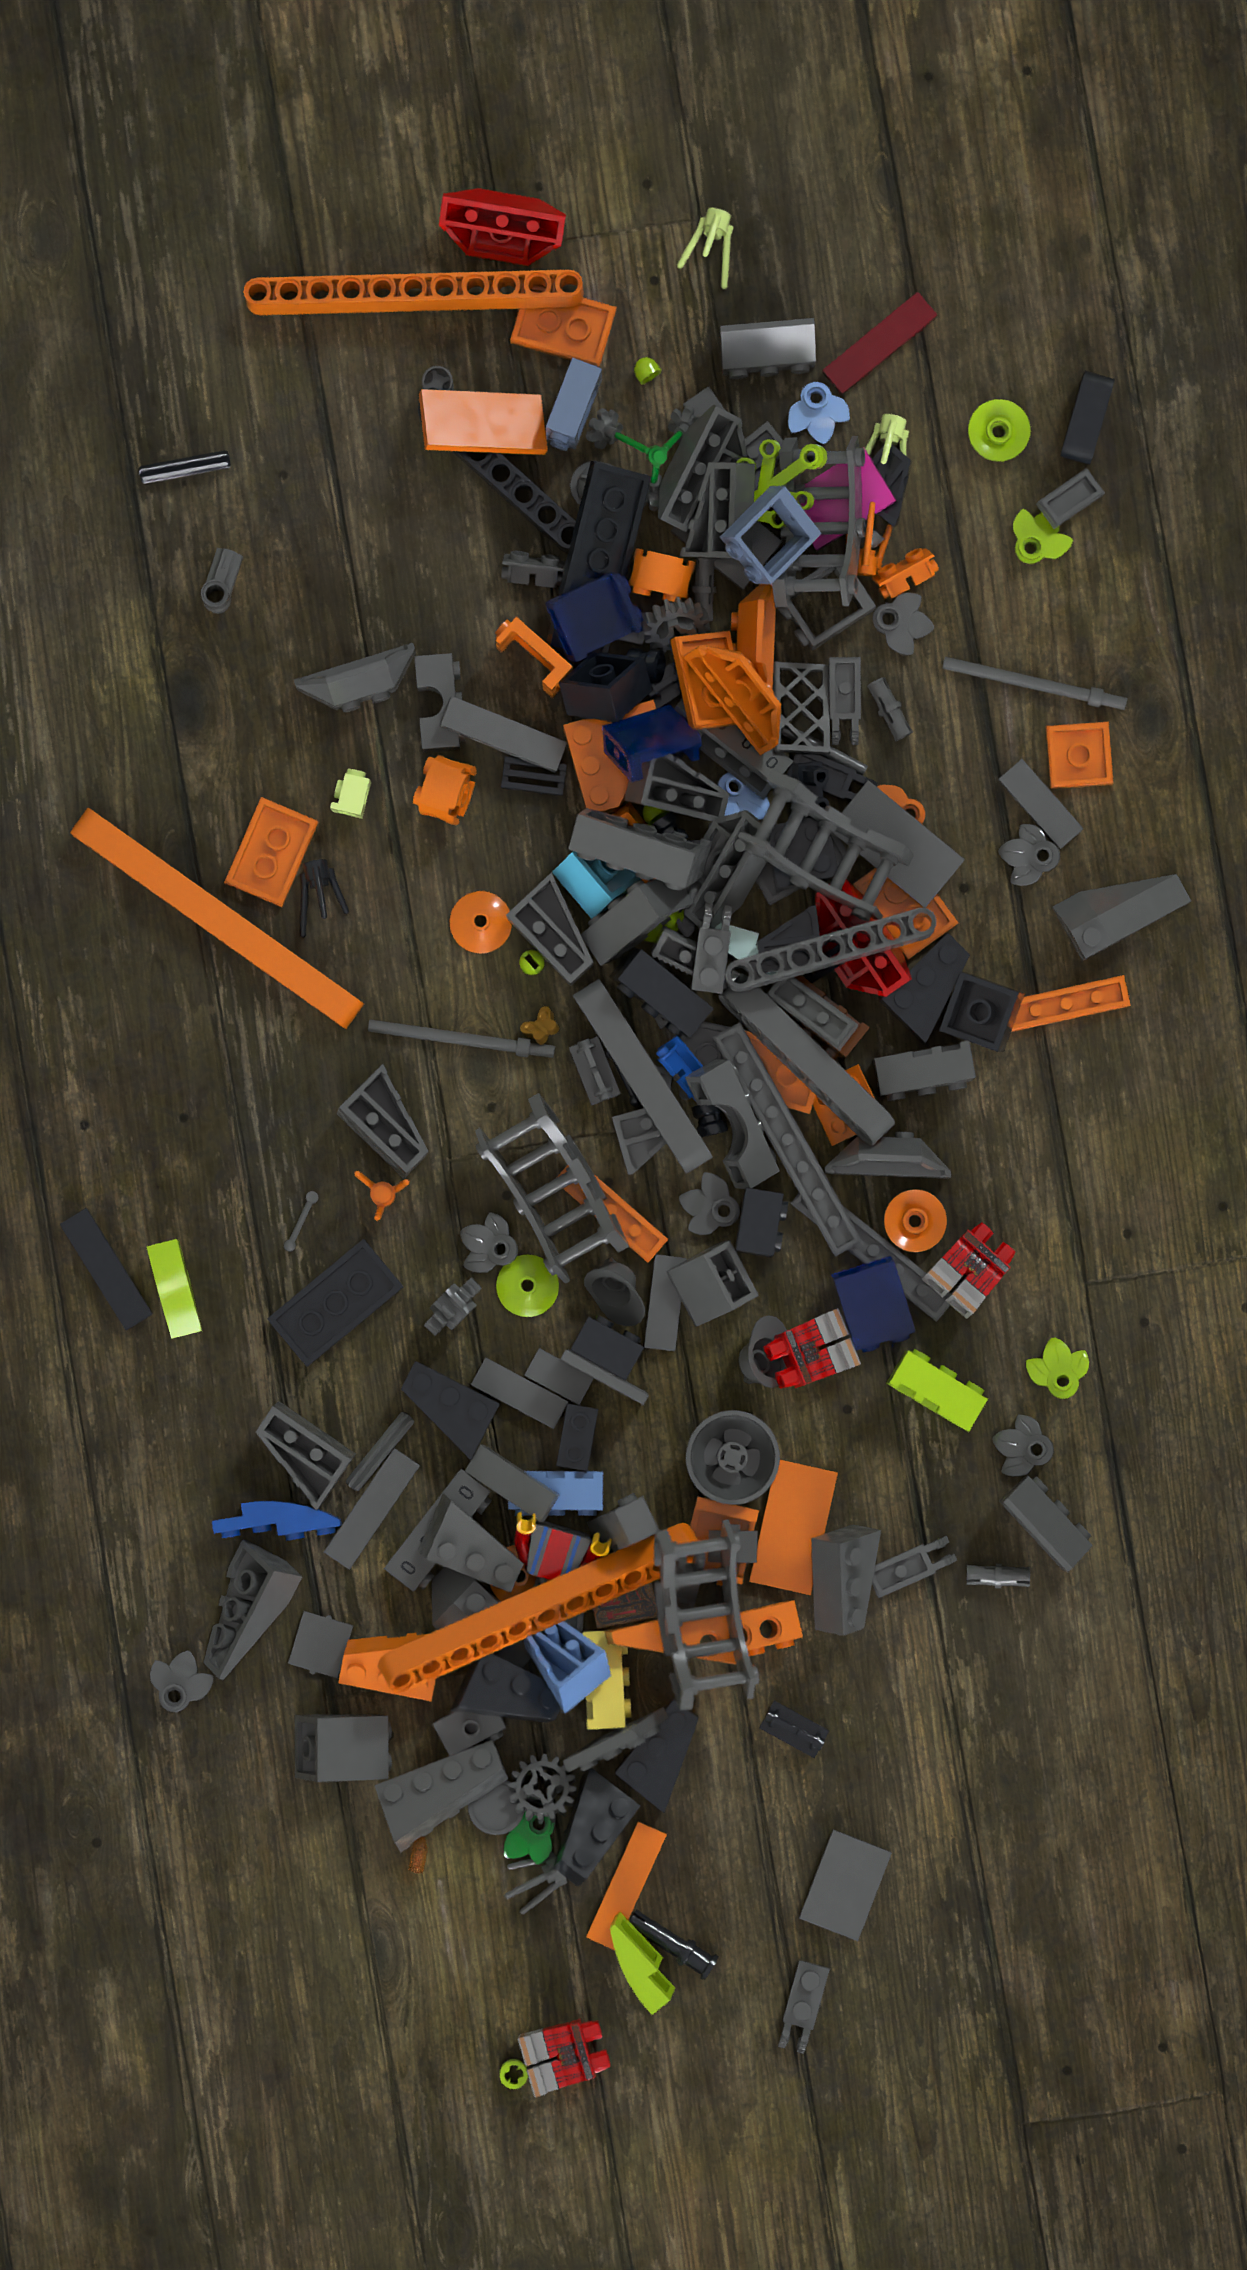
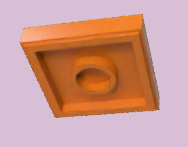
M1109 722L1046 726L1050 789L1113 784Z

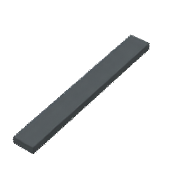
M739 1022L712 1037L725 1060L729 1059L736 1067L742 1089L750 1097L751 1108L762 1124L766 1135L834 1256L836 1257L861 1243L862 1240L741 1023Z

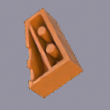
M407 1633L406 1636L387 1638V1636L348 1640L343 1655L339 1684L432 1702L437 1678L408 1691L395 1693L389 1688L378 1667V1662L384 1654L428 1634L417 1635V1633Z

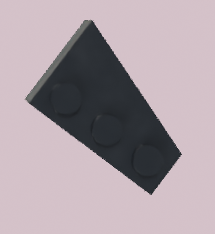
M417 1361L412 1366L401 1388L452 1442L472 1460L500 1403Z

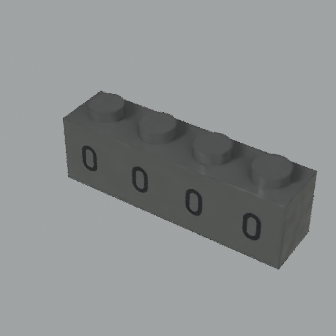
M683 699L677 704L666 721L667 724L683 734L691 743L763 800L773 789L766 781L771 770L785 775L794 762L784 752H774V748L759 755L737 725L690 731Z
M461 1468L384 1569L413 1592L417 1587L424 1590L434 1577L430 1570L436 1563L425 1559L418 1550L443 1493L472 1517L475 1512L481 1515L492 1500L488 1497L491 1490Z

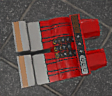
M982 1222L971 1231L967 1230L922 1278L927 1285L943 1298L965 1274L964 1280L945 1301L966 1319L976 1311L990 1291L1010 1269L1008 1264L1016 1253L1015 1250L1004 1242L994 1252L986 1246L985 1243L994 1233Z
M839 1308L775 1335L774 1340L763 1346L769 1361L782 1357L786 1365V1369L775 1373L780 1389L792 1386L798 1388L861 1364L851 1338L824 1349H818L821 1345L849 1334Z
M581 2019L519 2034L518 2042L525 2066H528L527 2073L534 2097L593 2079L596 2073L611 2066L607 2049L590 2053L587 2042L603 2037L598 2020L581 2023Z

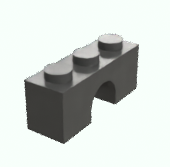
M452 653L415 656L418 691H434L443 699V707L437 715L420 718L423 753L460 750V742H466L465 736L439 726L449 698L453 696L462 700V692H456L455 680H461L459 661H453Z

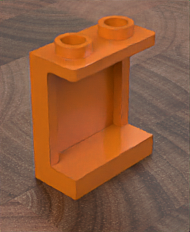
M515 617L512 622L507 619L495 632L497 635L495 640L497 649L502 653L512 641L519 643L550 671L542 683L543 690L553 698L560 690L559 682L573 670V666L519 618Z
M697 1496L690 1527L699 1541L709 1539V1530H721L723 1520H729L730 1524H740L741 1530L754 1531L759 1510L735 1504H723L709 1498ZM708 1552L705 1553L704 1570L721 1568V1562H708ZM736 1563V1579L738 1584L743 1583L746 1563ZM722 1580L717 1581L716 1585L722 1586Z

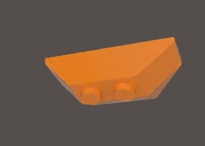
M760 584L738 604V612H732L731 631H737L736 643H733L734 651H739L753 663L755 671L762 680L773 688L776 607L772 584Z
M704 645L698 646L683 656L759 755L778 745L781 703L774 695L771 686L764 682L755 671L753 663L739 651Z

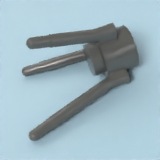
M553 1851L542 1862L546 1863L541 1866L543 1874L505 1893L504 1897L509 1899L545 1880L548 1883H552L521 1908V1914H525L558 1887L568 1883L567 1878L553 1868L557 1857ZM532 1859L510 1863L507 1865V1869L513 1870L537 1864Z

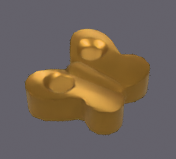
M547 1006L539 1010L535 1022H524L520 1027L524 1036L534 1038L540 1045L547 1041L549 1035L556 1034L560 1029L554 1021L553 1012Z

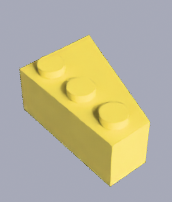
M614 1629L583 1631L585 1637L605 1650L611 1676L586 1696L587 1729L625 1728V1718H631L630 1699H624L623 1686H630L629 1667H622V1655H628V1647L607 1644L605 1631Z

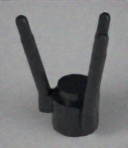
M326 859L313 860L303 864L304 873L300 874L302 884L300 937L302 938L306 936L309 884L310 889H316L320 913L323 919L327 918L323 887L329 885L328 880L343 913H349L344 896L337 883L334 868L328 867Z

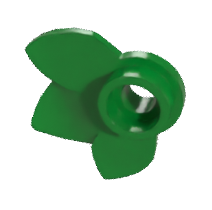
M524 1811L523 1818L517 1827L508 1832L509 1834L504 1844V1857L520 1858L529 1854L537 1865L544 1862L552 1850L550 1835L554 1831L555 1822L552 1823L549 1817H544L545 1827L542 1830H537L534 1827V1820L537 1816H533L530 1821H527L526 1811Z

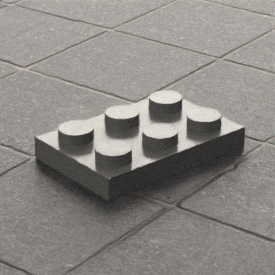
M664 1707L626 1724L625 1728H618L591 1741L564 1759L563 1763L568 1772L578 1767L583 1772L598 1764V1761L602 1759L608 1760L620 1754L627 1747L632 1749L646 1741V1738L661 1731L659 1725L669 1719Z

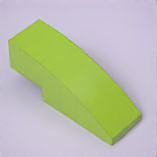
M179 1239L146 1246L171 1339L201 1332L202 1327Z
M619 1912L610 1927L618 1962L632 1990L650 2014L653 2015L670 2001L675 1987L658 1970L663 1957L627 1918Z

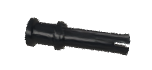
M637 1909L629 1921L644 1938L675 1956L680 1966L685 1964L701 1974L700 1978L704 1981L719 1958L718 1955H710L696 1946V1941H686Z

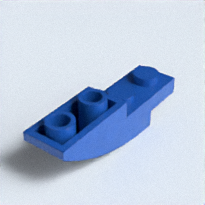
M283 1501L241 1503L243 1516L212 1521L213 1533L221 1532L222 1538L240 1536V1529L251 1527L253 1533L271 1531V1524L276 1523L278 1536L285 1535L286 1541L305 1538L304 1532L316 1530L317 1536L336 1533L335 1527L342 1525L340 1518L320 1509L316 1511L312 1506Z

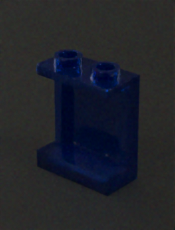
M609 572L544 602L568 660L578 662L586 658L587 653L630 633L643 631L640 624L643 622L641 612L636 605L631 603L628 595L631 593V588L624 576H620L619 573Z
M671 705L602 726L604 753L631 782L643 779L642 763L682 750L692 761L699 760V748L702 743L696 729L693 730L683 715H679Z
M891 1256L831 1274L856 1351L860 1349L862 1352L873 1351L880 1347L879 1343L891 1340L892 1343L901 1342L910 1338L909 1334L916 1332L897 1268Z

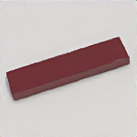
M917 292L825 367L822 373L837 391L843 395L936 319L938 315L920 293Z

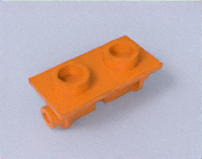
M917 548L907 553L905 559L897 564L890 563L881 567L878 570V574L871 578L876 584L882 586L879 588V592L884 600L888 597L893 599L910 589L906 578L910 576L914 585H918L935 576L934 572L938 571L939 568L934 559L929 561V559L935 557L932 552L926 548L923 550Z

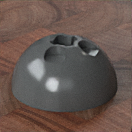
M723 1411L708 1417L695 1429L687 1445L686 1464L693 1483L705 1496L723 1504H743L758 1498L771 1486L779 1469L780 1451L773 1432L761 1419L742 1411Z

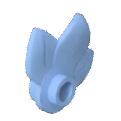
M820 382L809 383L801 392V400L790 408L788 426L791 433H797L807 428L809 434L816 441L826 444L833 435L835 422L849 421L848 405L842 398L831 395L829 388L825 384ZM818 393L821 395L822 400L819 403H813L810 400V396Z
M731 773L724 774L717 784L730 793L724 816L748 810L756 818L763 820L770 806L767 797L763 800ZM730 782H734L737 784V792H733L730 790Z

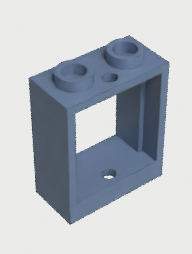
M572 357L546 424V439L551 440V446L563 451H567L568 447L576 449L602 382V368Z
M770 486L720 538L726 544L725 549L727 553L735 560H738L745 568L744 574L751 582L755 584H772L822 533L785 486ZM772 507L794 536L763 567L740 537Z

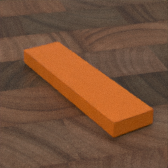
M1122 975L1023 997L1011 1032L1129 1007L1131 1004L1125 977Z
M567 1165L557 1177L566 1173V1168L569 1166ZM595 1176L607 1197L604 1203L609 1214L616 1215L629 1247L649 1263L669 1239ZM572 1183L563 1188L578 1203H584L586 1196L579 1183L576 1185Z
M640 1821L637 1822L586 1935L587 1938L615 1950L610 1930L612 1922L619 1912L629 1920L666 1838V1833Z

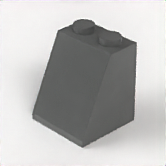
M295 1715V1778L314 1782L389 1779L388 1771L392 1767V1758L390 1753H388V1740L391 1738L392 1728L388 1721V1715Z

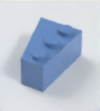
M525 1471L560 1495L548 1514L549 1516L565 1515V1510H578V1516H596V1510H603V1471ZM508 1501V1509H515V1515L518 1512H522V1516H529L528 1513Z
M565 1621L523 1639L527 1652L564 1713H567L611 1676L605 1650Z

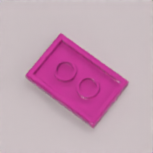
M864 448L865 464L861 466L862 518L867 520L870 502H875V514H877L897 500ZM848 464L834 465L806 483L805 486H849ZM849 499L814 500L813 506L809 510L804 511L812 522H849ZM808 500L805 503H800V505L804 507ZM844 534L820 535L812 544L819 551Z

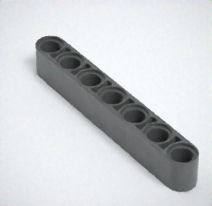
M917 908L739 959L727 967L726 983L732 990L743 992L925 940L934 933L937 924L936 917L930 909ZM919 916L929 919L931 927L926 931H918L913 925V920ZM888 925H894L899 928L900 936L895 940H889L884 937L883 929ZM857 934H865L868 936L870 944L864 949H859L854 946L852 938ZM833 942L838 945L840 953L835 957H827L822 952L823 945ZM797 951H803L808 954L810 960L804 966H797L791 959L792 955ZM766 960H774L778 963L779 970L773 975H767L761 969L762 963ZM737 968L745 969L749 974L748 980L742 984L735 983L731 978V973Z
M740 974L734 980V982L742 984L746 982L749 977H747L744 974ZM728 986L723 990V994L718 995L726 1009L865 1143L873 1146L895 1125L894 1119L887 1110L759 987L737 992Z
M600 979L573 994L572 996L684 1172L687 1174L713 1158Z

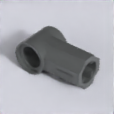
M217 548L207 581L201 589L203 603L207 610L212 613H223L231 604V594L243 560V556L235 551ZM219 590L224 593V597L220 602L213 603L208 600L209 594L213 591Z

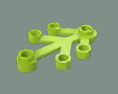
M764 440L759 447L763 459L758 488L754 491V502L770 486H785L806 469L817 470L822 468L827 462L826 450L821 445H806L802 448L799 459L773 477L776 457L779 455L781 447L776 440ZM769 443L774 446V451L771 455L766 452V447ZM813 451L815 453V460L810 463L807 459V454ZM740 458L737 460L736 463L747 461L749 464H755L756 471V463L753 459ZM807 491L790 492L799 505L800 497L802 495L807 497V504L804 507L801 506L803 510H809L813 506L814 497L811 493ZM774 510L766 511L757 520L769 523L774 528L786 527L783 521L779 525L775 522L777 513Z

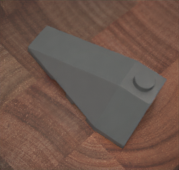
M1177 874L1081 891L1052 908L1080 959L1084 961L1190 903L1191 899Z
M242 1540L229 1565L226 1577L231 1578L226 1596L221 1595L219 1606L223 1607L219 1624H215L212 1628L203 1662L222 1680L226 1678L289 1604L302 1579V1576L286 1560L248 1540Z

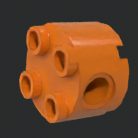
M635 548L633 571L627 585L633 586L632 593L650 597L651 591L663 593L662 600L667 599L671 602H674L676 597H680V600L682 598L688 599V585L691 575L695 570L696 562L688 560L687 566H684V559L652 551H647L645 557L642 556L644 550Z
M437 755L436 758L428 757L423 769V774L426 775L423 786L417 787L413 798V804L419 806V813L439 818L452 825H458L460 821L456 817L457 815L464 816L473 794L475 782L470 780V775L476 776V767L452 761L442 755Z

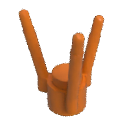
M870 502L864 549H860L857 575L876 576L877 569L879 570L882 567V559L893 528L892 525L887 524L883 534L885 539L880 543L877 555L875 556L876 551L871 550L875 502Z
M360 1171L354 1173L361 1182L371 1189V1199L377 1205L374 1217L376 1221L381 1219L385 1207L390 1206L394 1202L396 1193L409 1185L408 1179L401 1181L395 1186L387 1182L375 1184Z

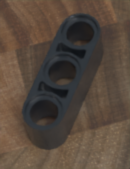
M1084 371L1061 449V457L1090 465L1115 379Z

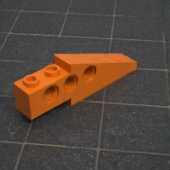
M787 1600L740 1612L749 1656L765 1653L764 1647L773 1644L776 1645V1649L794 1646V1639L803 1637L794 1600ZM727 1616L684 1622L680 1626L682 1642L686 1643L687 1646L700 1644L701 1638L705 1635H708L712 1642L730 1639ZM658 1619L605 1631L607 1644L664 1653ZM765 1620L772 1626V1632L767 1638L763 1637L760 1633V1625ZM733 1651L695 1657L697 1659L736 1665Z

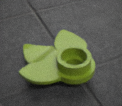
M1022 509L1014 519L1013 531L1018 539L1015 545V553L1026 564H1035L1042 560L1043 557L1057 559L1065 554L1072 545L1073 539L1067 535L1058 534L1059 526L1053 529L1042 513L1034 518L1027 510ZM1033 544L1036 547V552L1028 554L1025 551V545Z
M1051 1338L1045 1346L1043 1359L1033 1358L1026 1360V1369L1035 1384L1048 1387L1050 1393L1057 1398L1066 1399L1077 1392L1079 1379L1089 1369V1358L1085 1350L1076 1351L1071 1354L1070 1349L1063 1341ZM1060 1378H1066L1069 1384L1061 1387L1057 1384V1381Z

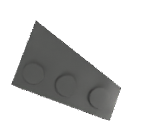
M443 1493L418 1551L429 1561L511 1592L523 1563Z
M850 1525L811 1538L815 1630L844 1636L864 1629L881 1530Z

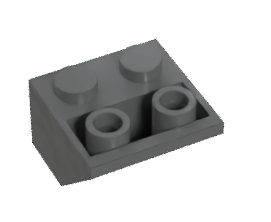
M730 1240L718 1242L666 1271L695 1327L724 1315L759 1296Z

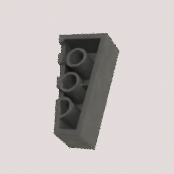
M588 808L577 815L569 850L577 852V856L590 861L598 859L606 862V866L615 870H624L625 868L636 872L635 875L641 879L653 880L655 878L665 882L664 885L674 890L686 889L703 876L712 841L701 838L700 844L689 842L685 839L686 834L675 831L673 834H659L653 825L634 823L633 826L627 825L628 820L626 818Z

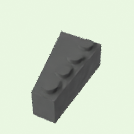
M490 1740L374 1786L394 1843L399 1851L403 1852L410 1847L409 1844L421 1836L424 1837L432 1832L434 1827L447 1818L451 1819L460 1813V1809L486 1795L506 1781L508 1776L499 1751L493 1740Z

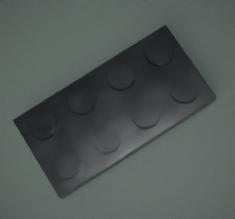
M363 1239L267 1318V1320L305 1366L309 1367L404 1288V1286L366 1240Z

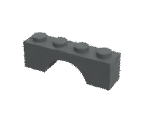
M729 1059L713 1060L687 1075L685 1079L697 1105L715 1106L723 1111L729 1119L733 1138L731 1148L723 1160L735 1188H753L780 1171L776 1164L777 1158L766 1142L762 1124L756 1119L752 1111L750 1097L742 1089L736 1067Z

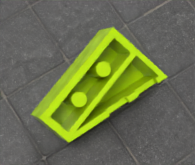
M916 1349L913 1352L905 1351L886 1384L969 1432L988 1400L982 1396L985 1390L970 1381L966 1385L955 1379L958 1374L943 1365L939 1369L928 1363L931 1359L930 1357Z

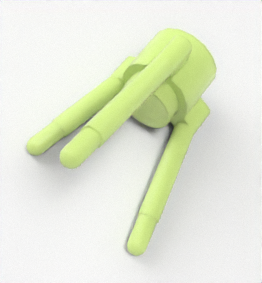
M709 208L707 210L706 217L700 218L698 228L677 264L679 269L683 268L703 231L704 235L707 236L703 250L704 257L709 255L714 239L720 240L723 235L722 289H726L728 283L730 240L734 228L729 225L731 215L728 212L718 208Z
M883 414L881 423L875 424L873 434L865 448L869 456L879 436L880 441L884 443L881 457L882 464L887 462L891 444L897 445L898 441H900L899 451L906 455V442L909 431L905 430L906 419L893 414Z

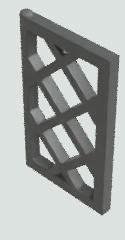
M774 661V695L779 701L785 696L797 708L787 718L781 714L778 745L774 748V752L829 755V665ZM780 670L790 671L796 677L786 688L780 683ZM810 672L822 673V686L819 689L806 678ZM799 682L812 693L802 704L789 692ZM816 698L822 703V717L819 720L806 709ZM800 712L813 724L803 735L790 723ZM784 727L797 738L792 745L781 744V730ZM818 729L822 733L823 746H813L806 738Z

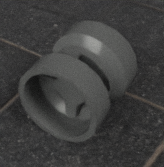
M433 366L423 374V389L453 391L452 375L445 367Z

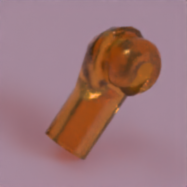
M421 1836L412 1842L413 1847L408 1868L414 1873L424 1872L428 1853L425 1836Z

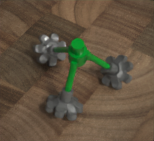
M689 405L685 406L682 413L678 409H674L670 415L671 421L668 424L669 431L674 432V435L661 447L658 445L647 447L622 434L623 425L617 422L619 415L614 410L608 412L602 408L597 411L598 419L592 418L589 421V427L593 430L586 433V439L591 442L595 441L594 446L599 449H604L607 444L612 445L615 441L620 440L646 454L647 460L652 463V475L644 507L649 503V509L657 511L659 508L660 483L662 481V476L659 475L660 465L666 461L668 450L675 443L680 444L687 428L701 414L693 416L694 408Z

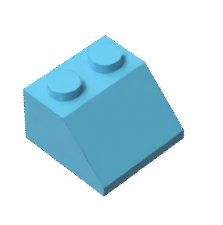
M575 851L552 872L591 919L608 909L607 906L612 901L627 893L626 890L631 885L641 880L635 875L636 872L625 868L624 870H615L607 867L606 862L598 859L593 861L582 859L577 856Z

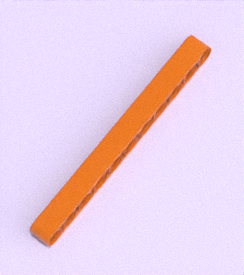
M574 270L263 277L249 280L244 286L243 291L248 309L256 315L561 308L578 305L584 296L582 277ZM568 284H572L577 287V289L571 293L562 291V288ZM536 285L546 287L545 291L539 294L533 293L531 289ZM504 286L515 288L511 294H502L500 292V289ZM445 287L453 290L447 296L438 294V291ZM473 287L484 289L479 295L469 293V290ZM413 288H418L422 291L415 297L406 294ZM381 289L391 291L388 296L383 298L375 295ZM349 290L360 292L355 298L344 296ZM293 291L297 293V296L292 300L282 298L287 292ZM318 291L328 292L324 299L313 297ZM258 292L266 294L265 298L260 301L251 299Z
M90 808L85 810L70 831V834L344 1029L348 1028L363 1007L364 1003Z
M686 1523L676 1524L665 1529L668 1530L672 1542L676 1541L677 1544L699 1541L690 1525ZM655 1534L389 1651L378 1662V1667L389 1688L395 1693L408 1691L660 1579V1566L654 1565ZM694 1555L686 1556V1563H692Z

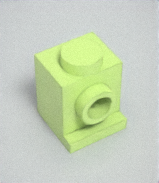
M347 769L344 780L338 779L334 798H338L339 801L338 803H331L330 808L332 812L363 818L371 785L370 779L365 778V772Z

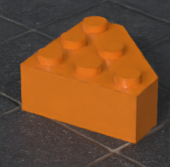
M654 700L636 705L618 722L610 723L606 720L591 718L563 725L585 808L609 814L616 812L622 806L639 739L657 743L662 735V728Z

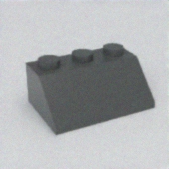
M814 318L720 326L719 344L722 376L729 375L730 379H743L748 377V373L760 372V376L769 377L778 375L779 371L791 370L792 374H803L810 372V368H815Z
M1026 1475L999 1502L1063 1571L1069 1572L1093 1546L1088 1541L1091 1534L1080 1523L1075 1526L1067 1518L1070 1514L1068 1509L1058 1499L1054 1503L1045 1494L1049 1489L1037 1476L1031 1479Z

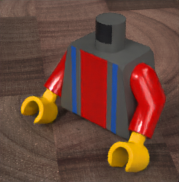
M522 1512L517 1514L514 1545L518 1559L525 1565L526 1573L537 1576L534 1587L607 1555L612 1539H609L606 1543H601L598 1541L600 1533H595L592 1544H590L591 1538L588 1533L547 1521L540 1522L536 1519V1514H533L530 1520H523Z

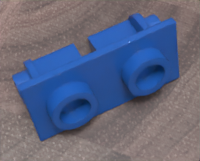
M677 1035L657 1049L658 1062L662 1063L672 1077L676 1074L679 1075L680 1078L676 1082L685 1091L689 1099H694L685 1077L703 1067V1065Z

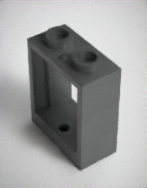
M821 567L804 579H825L832 573H835L839 579L842 567ZM858 579L857 594H852V600L858 610L817 637H814L791 602L792 599L803 592H796V595H791L788 607H777L786 621L791 619L797 627L794 634L803 647L808 645L813 651L875 611L876 605Z

